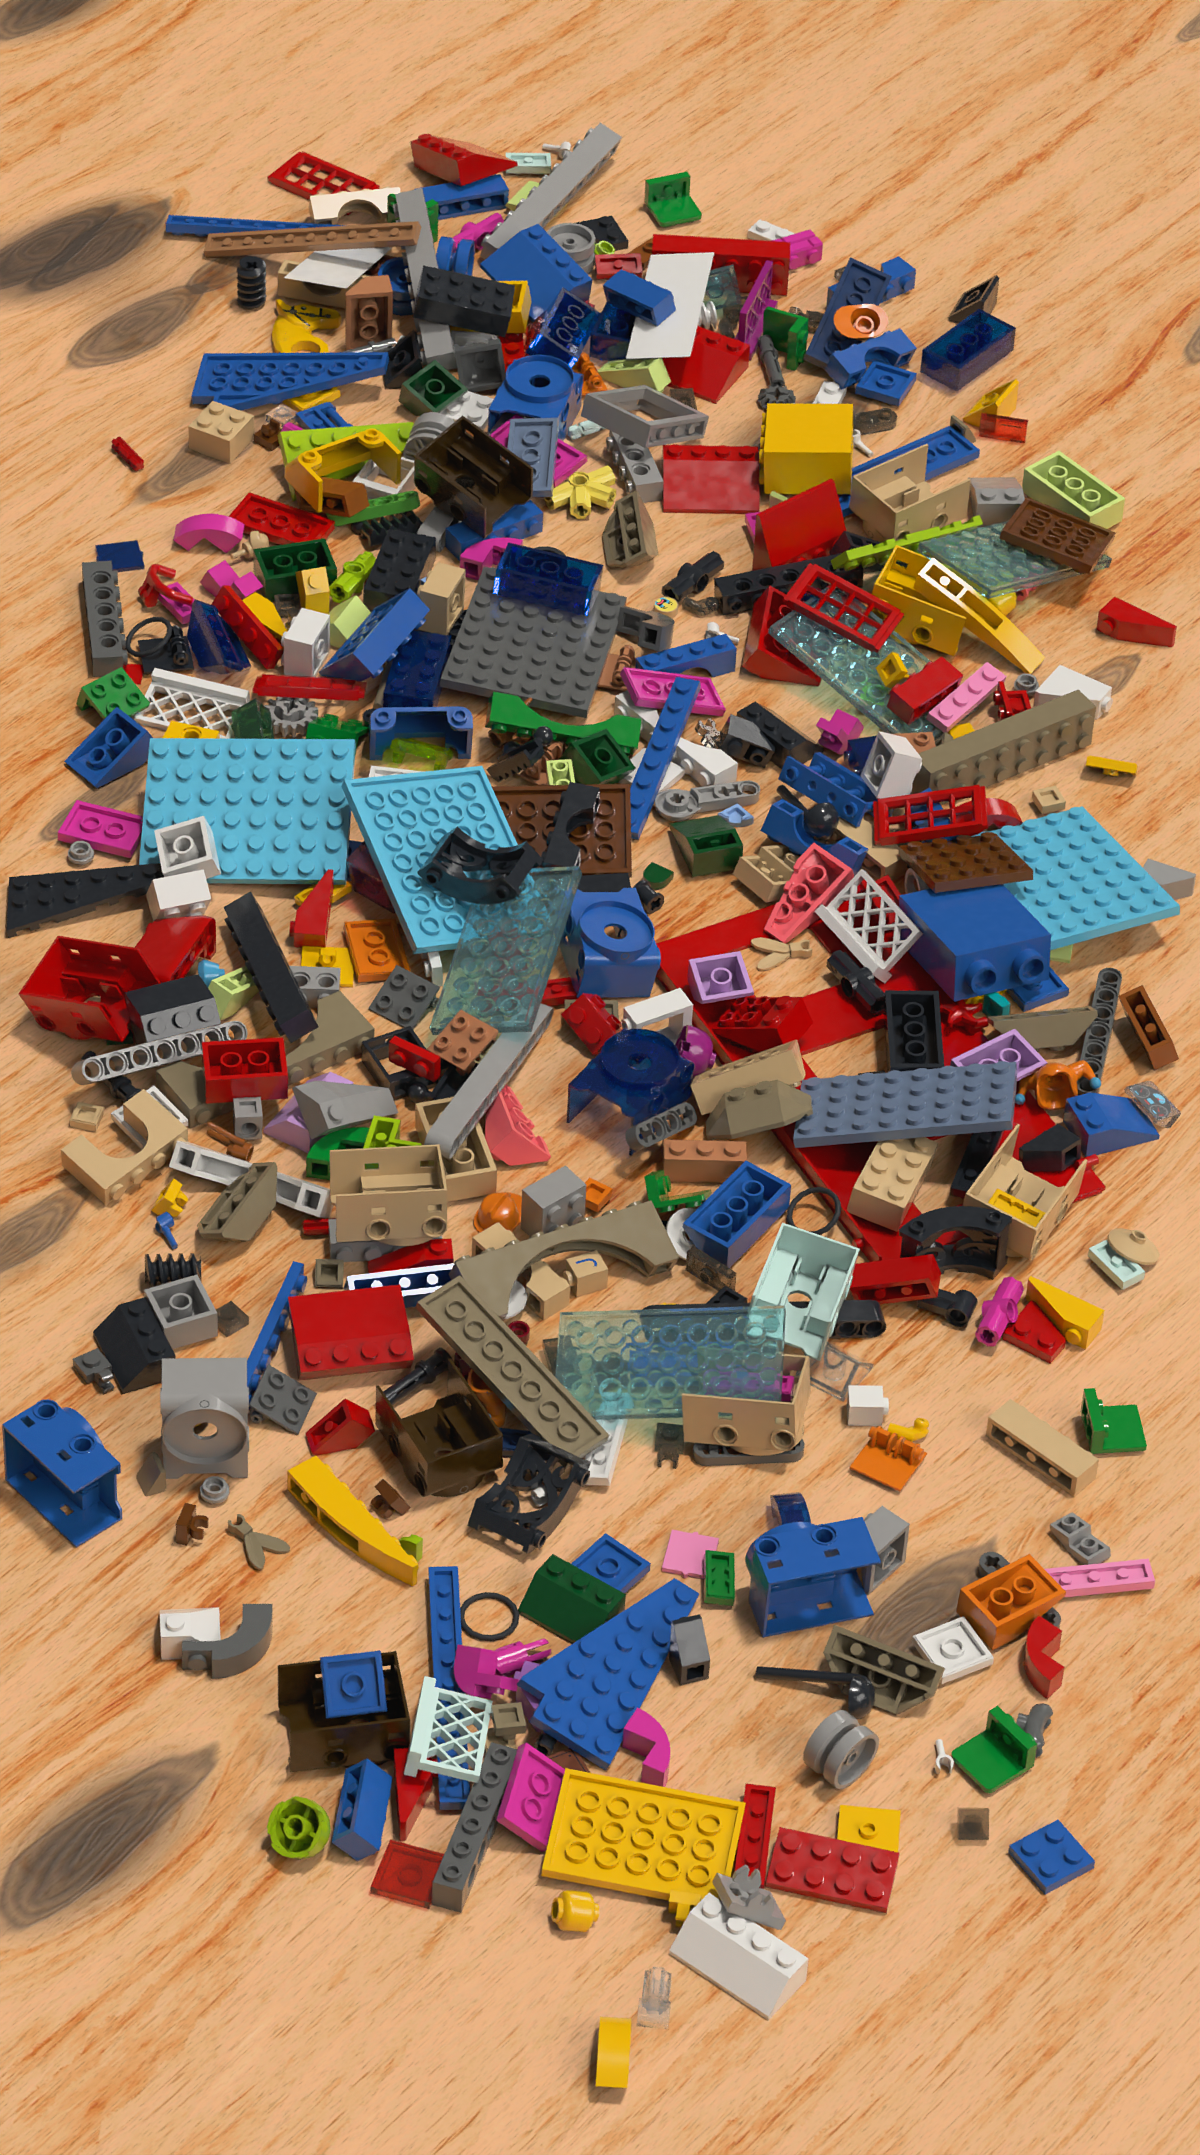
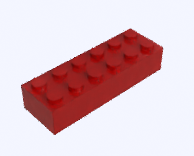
M653 234L652 255L714 252L705 291L750 294L766 260L773 262L771 295L787 296L791 242Z

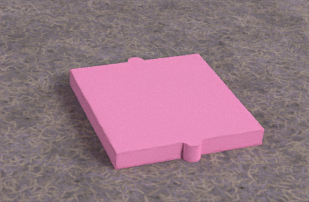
M672 1530L662 1565V1572L682 1575L683 1578L689 1576L704 1579L705 1550L717 1551L719 1538L699 1535L698 1532L688 1533Z

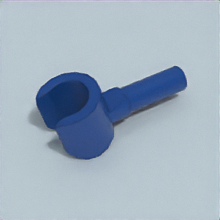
M164 1212L156 1217L155 1229L158 1233L164 1234L172 1249H176L178 1244L169 1229L174 1226V1220L168 1212Z

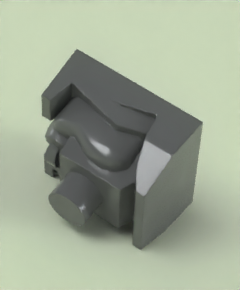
M499 338L489 340L488 344L483 342L465 346L454 344L459 381L468 388L469 392L495 389L502 385L506 371Z

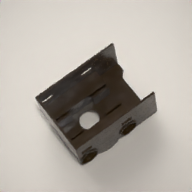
M462 415L414 456V484L421 493L431 498L439 510L462 521L485 539L493 532V524L515 505H525L533 498V467ZM460 477H468L474 481L475 486L473 489L467 487L466 490L455 481Z
M448 1359L447 1396L438 1399L434 1407L401 1419L380 1386H376L375 1425L389 1444L395 1457L403 1465L408 1481L417 1488L422 1497L428 1495L454 1497L465 1494L477 1487L485 1474L503 1467V1434L451 1359ZM439 1451H451L445 1455L435 1457V1453Z
M396 1651L381 1653L382 1667L390 1666V1669L383 1670L387 1711L326 1718L322 1677L316 1678L317 1674H321L320 1660L278 1665V1708L280 1716L289 1721L291 1731L290 1757L288 1758L290 1772L321 1768H349L367 1758L379 1766L388 1760H394V1749L409 1748L410 1716ZM355 1719H363L368 1721L366 1723L347 1725L350 1721Z

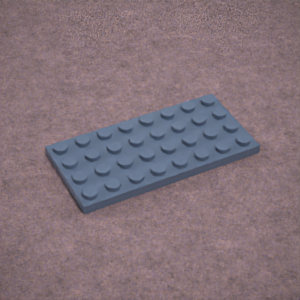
M999 1061L995 1064L981 1065L974 1063L960 1067L919 1068L913 1071L902 1072L893 1070L888 1073H864L855 1076L838 1075L832 1078L813 1077L802 1080L800 1091L811 1095L813 1114L803 1116L800 1120L796 1121L793 1137L795 1148L1013 1130L1017 1064L1016 1062Z

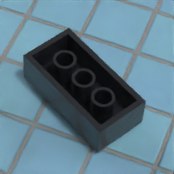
M423 265L413 317L505 337L511 318L515 285Z
M388 530L363 589V604L370 612L409 588L417 595L420 580L427 577L436 560V537L400 530Z
M885 990L883 1015L887 1073L893 1070L902 1072L913 1071L919 1068L937 1069L944 1067L939 991Z

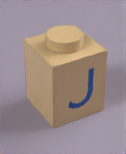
M596 1250L566 1259V1271L563 1272V1278L569 1283L575 1296L579 1297L606 1289L608 1268Z

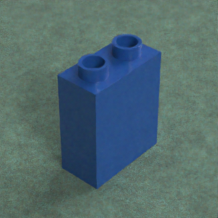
M1003 884L937 893L932 889H926L899 895V908L923 933L908 952L953 1001L1049 980L1051 934ZM910 928L901 929L900 941L906 940L912 933Z

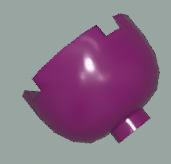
M690 1025L684 1026L674 1046L676 1052L675 1057L670 1059L669 1074L689 1080L705 1072L707 1068L712 1069L716 1053L712 1052L713 1043L706 1032Z

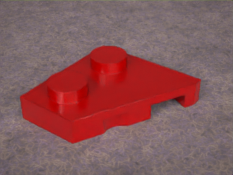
M1033 1300L1018 1314L1016 1322L1011 1323L1003 1332L1004 1341L1049 1364L1065 1348L1066 1339Z

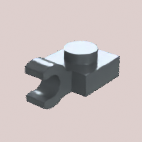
M98 1348L73 1358L74 1369L87 1384L95 1381L103 1393L114 1389L113 1384L110 1382L114 1378L112 1366Z

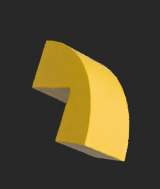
M600 2016L596 2086L628 2088L631 2018Z

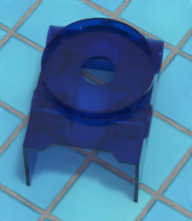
M624 1028L619 1033L611 1036L604 1043L601 1053L592 1059L568 1084L566 1123L569 1124L598 1095L621 1107L622 1114L631 1118V1127L672 1107L685 1103L692 1096L691 1083L693 1081L695 1064L680 1056L675 1044L663 1034L647 1029ZM629 1147V1155L632 1156L636 1151Z

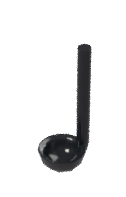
M784 785L778 786L777 793L785 801L804 811L803 823L806 833L813 837L823 838L824 840L830 839L833 836V832L837 829L839 823V814L834 805L831 803H820L808 810Z
M757 1666L756 1678L850 1685L848 1712L857 1720L868 1715L875 1704V1689L872 1682L864 1675Z

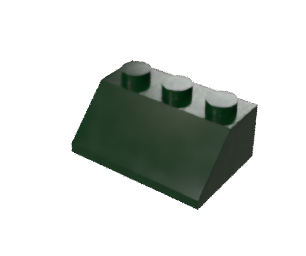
M552 1554L535 1572L518 1608V1612L523 1617L573 1644L625 1610L626 1594Z

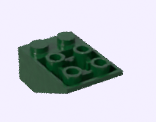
M719 815L669 824L692 877L735 870L739 858L743 857V844L736 829Z

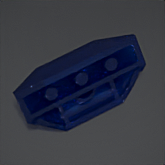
M195 599L192 604L187 639L196 656L199 667L206 672L212 671L218 674L249 670L251 664L238 636L219 615V610L216 606Z

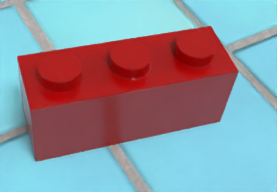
M941 656L934 662H928L920 672L912 673L901 685L896 684L889 692L890 698L886 707L909 725L937 706L958 688L963 674Z
M933 1254L857 1263L852 1274L853 1279L850 1291L854 1300H875L879 1304L937 1298L941 1272Z

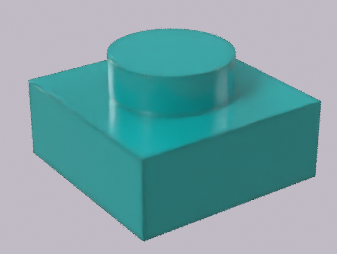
M997 992L985 994L982 1012L988 1017L1009 1015L1011 1003Z

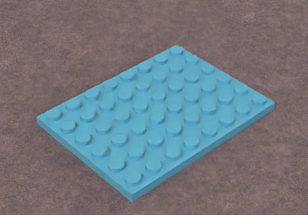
M150 738L139 865L160 863L154 830L204 816L213 831L221 875L207 878V883L317 884L327 870L331 869L334 870V884L346 885L351 808L341 786L344 780L354 779L355 739Z
M483 766L344 780L341 786L414 954L488 945L487 937L518 929L523 941L554 936L553 922L530 872L518 888L521 891L518 897L507 902L488 905L469 903L450 897L427 884L417 874L438 845L437 843L440 838L457 826L471 838L486 844L485 848L497 850L499 847L518 845ZM480 870L474 872L463 871L467 878L484 880L493 877L490 873Z
M1083 806L1073 807L1070 810L1059 813H1051L1037 819H1029L1018 826L1007 825L1001 829L989 831L997 834L1033 869V880L1003 885L1051 934L1050 950L1180 915V905Z

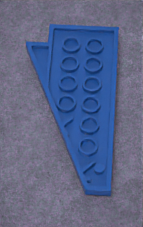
M388 352L204 353L191 395L192 403L208 405L215 401L241 411L270 403L280 404L283 400L384 375L388 367L389 355Z
M674 1578L523 1675L518 1681L517 1686L540 1700L529 1722L606 1770L623 1741L624 1727L635 1710L642 1705L669 1653L672 1621L689 1615L699 1593Z

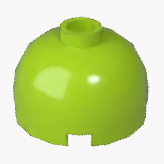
M298 1796L291 1797L292 1799H288L285 1802L281 1801L271 1812L267 1824V1833L271 1835L273 1849L282 1856L297 1860L311 1858L321 1852L328 1842L331 1831L330 1819L325 1809L311 1799Z

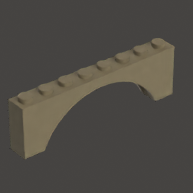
M341 991L317 1000L316 1022L319 1027L313 1030L299 1047L286 1055L288 1085L297 1083L304 1078L361 1054L362 1041L374 1038L375 1028ZM179 1060L156 1070L157 1089L188 1119L190 1129L233 1110V1102L206 1104L203 1068Z
M636 1201L629 1204L625 1209L619 1211L611 1209L600 1217L593 1219L592 1216H589L571 1226L563 1224L555 1228L553 1232L546 1234L538 1232L527 1240L521 1242L513 1240L496 1250L494 1247H491L474 1257L469 1255L462 1256L454 1262L455 1264L449 1272V1276L453 1280L460 1275L498 1317L504 1321L508 1314L510 1293L515 1280L531 1265L551 1255L570 1251L592 1252L597 1250L598 1253L610 1255L630 1264L646 1277L672 1270L679 1256L652 1201L644 1203Z

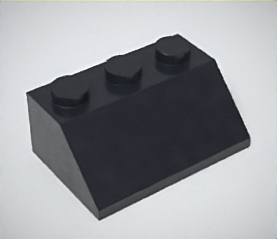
M753 702L737 712L738 717L754 722L775 747V752L770 761L781 769L787 756L804 764L813 758L814 753L824 752V748L773 710L757 702Z
M199 974L123 993L136 1045L221 1024L215 998Z
M146 1297L119 1304L93 1331V1336L102 1354L112 1366V1374L122 1394L162 1383V1359L176 1358Z

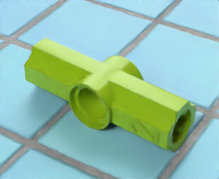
M365 551L363 554L358 555L354 561L344 563L343 572L329 586L330 596L334 602L342 603L344 600H348L353 593L363 591L364 581L369 577L376 560L373 553Z

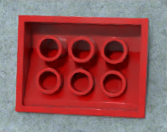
M422 134L418 136V139L410 141L414 167L459 186L518 166L517 161L470 142L431 134Z
M697 325L690 357L662 358L671 380L667 386L717 404L748 369L750 345Z
M663 445L661 466L662 479L664 481L663 513L747 514L760 512L758 447Z
M829 479L756 514L752 571L830 556L829 551L843 531H846L833 479Z
M769 585L754 603L742 667L764 679L819 686L821 684L830 629L787 607L782 602L786 594Z
M400 1285L288 1297L298 1381L412 1367L414 1356L411 1334Z

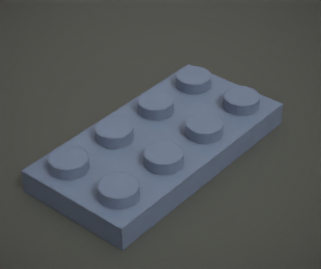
M558 418L510 419L508 449L533 467V497H553L559 431Z

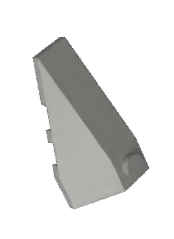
M313 1081L292 1088L311 1139L341 1129L372 1122L374 1115L389 1117L398 1114L389 1088Z

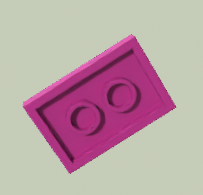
M76 800L57 832L58 840L71 844L77 841H85L91 845L92 849L131 858L141 841L143 816Z
M528 1743L518 1746L496 1821L541 1852L546 1851L565 1769Z

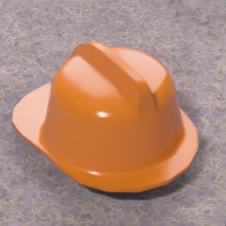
M874 304L848 305L836 311L834 325L842 335L866 341L869 338L881 335L886 330L888 317L881 307Z
M511 1192L492 1193L485 1197L474 1216V1227L477 1232L481 1233L496 1223H500L506 1230L513 1232L521 1223L522 1197Z

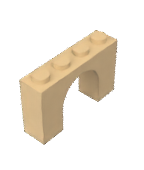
M144 1089L123 1104L124 1121L147 1142L139 1153L127 1158H113L99 1151L82 1134L61 1149L62 1166L105 1205L112 1200L119 1199L128 1188L142 1182L145 1176L154 1169L161 1168L166 1160L172 1157L177 1141L188 1142V1128Z

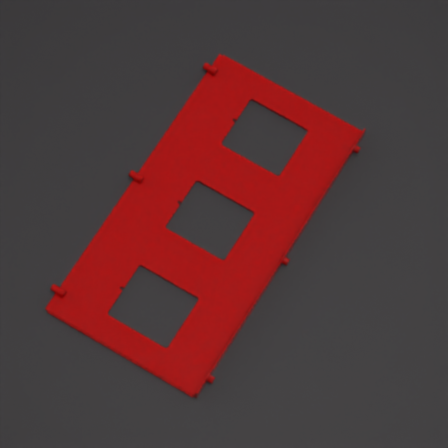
M860 884L857 886V894L861 890ZM856 899L855 911L864 910L865 905L861 899ZM849 900L843 901L837 908L840 913L848 912ZM776 904L656 943L661 954L660 968L656 974L657 979L667 992L681 988L692 1002V1025L708 1034L713 1043L712 1052L716 1053V1057L722 1065L757 1054L759 1051L712 1031L720 1016L726 1012L735 999L705 1004L695 1001L687 980L689 960L738 952L753 947L751 940L754 938L774 940L775 938L765 932L764 928ZM870 915L869 927L879 926L874 922L872 916ZM864 916L854 917V928L863 927ZM821 918L806 928L815 934L829 954L841 950L846 952L860 968L864 967ZM894 930L884 933V942L893 941ZM878 931L869 932L868 944L877 943ZM892 947L883 948L882 959L886 961L892 955ZM908 951L888 971L892 976L886 983L874 976L875 984L884 993L885 990L939 991L940 1004H953L955 1002ZM841 984L802 997L813 1023L798 1041L801 1057L802 1055L884 1028L883 1013L878 1015L870 1013L856 997L848 998L843 992ZM940 1012L944 1066H950L951 1059L989 1041L981 1031L982 1028L989 1026L986 1017L979 1018L977 1026L965 1023V1026L953 1025L948 1027L949 1015ZM802 1058L806 1074L803 1080L817 1077ZM1019 1081L1016 1083V1094H1018ZM801 1085L795 1088L801 1090ZM1029 1090L1024 1096V1104L1018 1105L1015 1103L1013 1129L1017 1124L1020 1127L1012 1157L1018 1161L1020 1147L1056 1125L1046 1111L1038 1105L1037 1100ZM796 1121L786 1126L771 1129L813 1187L830 1189L838 1196L841 1203V1214L838 1220L852 1237L853 1247L861 1249L870 1262L900 1258L902 1237L899 1236V1230L896 1232L847 1211L853 1187L878 1141L795 1148L793 1137ZM1005 1130L1000 1141V1144L998 1146V1149L1007 1139L1012 1130ZM949 1135L932 1136L926 1138L934 1141ZM1096 1154L1084 1158L1081 1156V1159L1076 1160L1073 1165L1062 1172L1028 1171L1056 1187L1066 1186L1086 1159L1087 1164L1079 1194L1072 1203L1100 1194L1106 1188L1092 1170V1166L1099 1164V1158ZM819 1192V1195L835 1214L833 1199L829 1195ZM912 1203L900 1228L922 1214L914 1203ZM959 1230L943 1233L935 1242H939L942 1245H953L969 1236Z

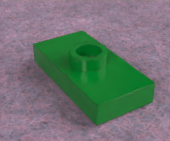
M705 1550L704 1603L733 1606L735 1601L734 1553Z

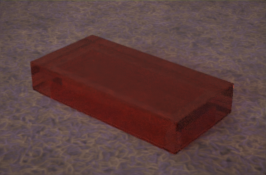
M982 413L979 436L1025 443L1028 420Z

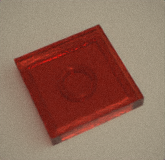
M390 1839L371 1884L370 1893L430 1909L433 1880L444 1854Z

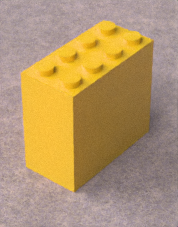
M767 404V413H762L759 449L760 484L764 485V494H771L772 491L778 494H800L829 479L835 481L837 494H851L853 404Z

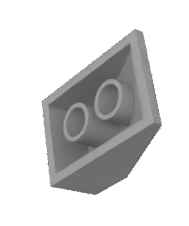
M1015 477L968 478L971 480L969 494L973 517L980 515L983 523L979 527L1005 526L1025 500L1023 488Z

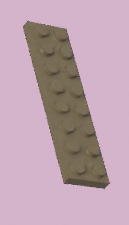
M460 1275L417 1302L416 1309L531 1433L580 1458H583L607 1442L609 1434ZM560 1459L558 1460V1462L562 1466H564L565 1469L571 1466V1464L567 1462H564Z

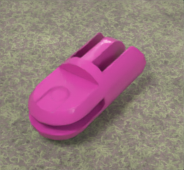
M544 1638L526 1645L517 1641L496 1649L495 1651H498L499 1655L495 1675L504 1677L514 1675L516 1671L521 1672L525 1661L535 1662L550 1656L552 1653L551 1649L530 1656L527 1654V1651L549 1644L548 1640Z

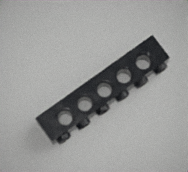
M835 554L714 578V597L722 615L753 610L754 603L769 585L787 594L809 563L816 564L859 588H863L864 569L862 565L845 571L844 568L834 569L831 560L840 555ZM818 578L811 585V587L822 593H825L830 584ZM835 588L831 594L843 591ZM806 592L800 600L813 598L815 596Z

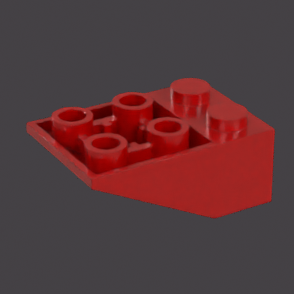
M740 997L733 1000L731 1006L713 1026L712 1031L762 1052L794 1040L798 1042L813 1022L802 997Z

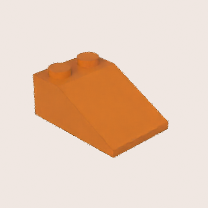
M1028 1554L961 1588L956 1612L960 1617L964 1616L976 1634L991 1650H994L1016 1639L1031 1626L1038 1615H1044L1065 1597L1066 1591Z

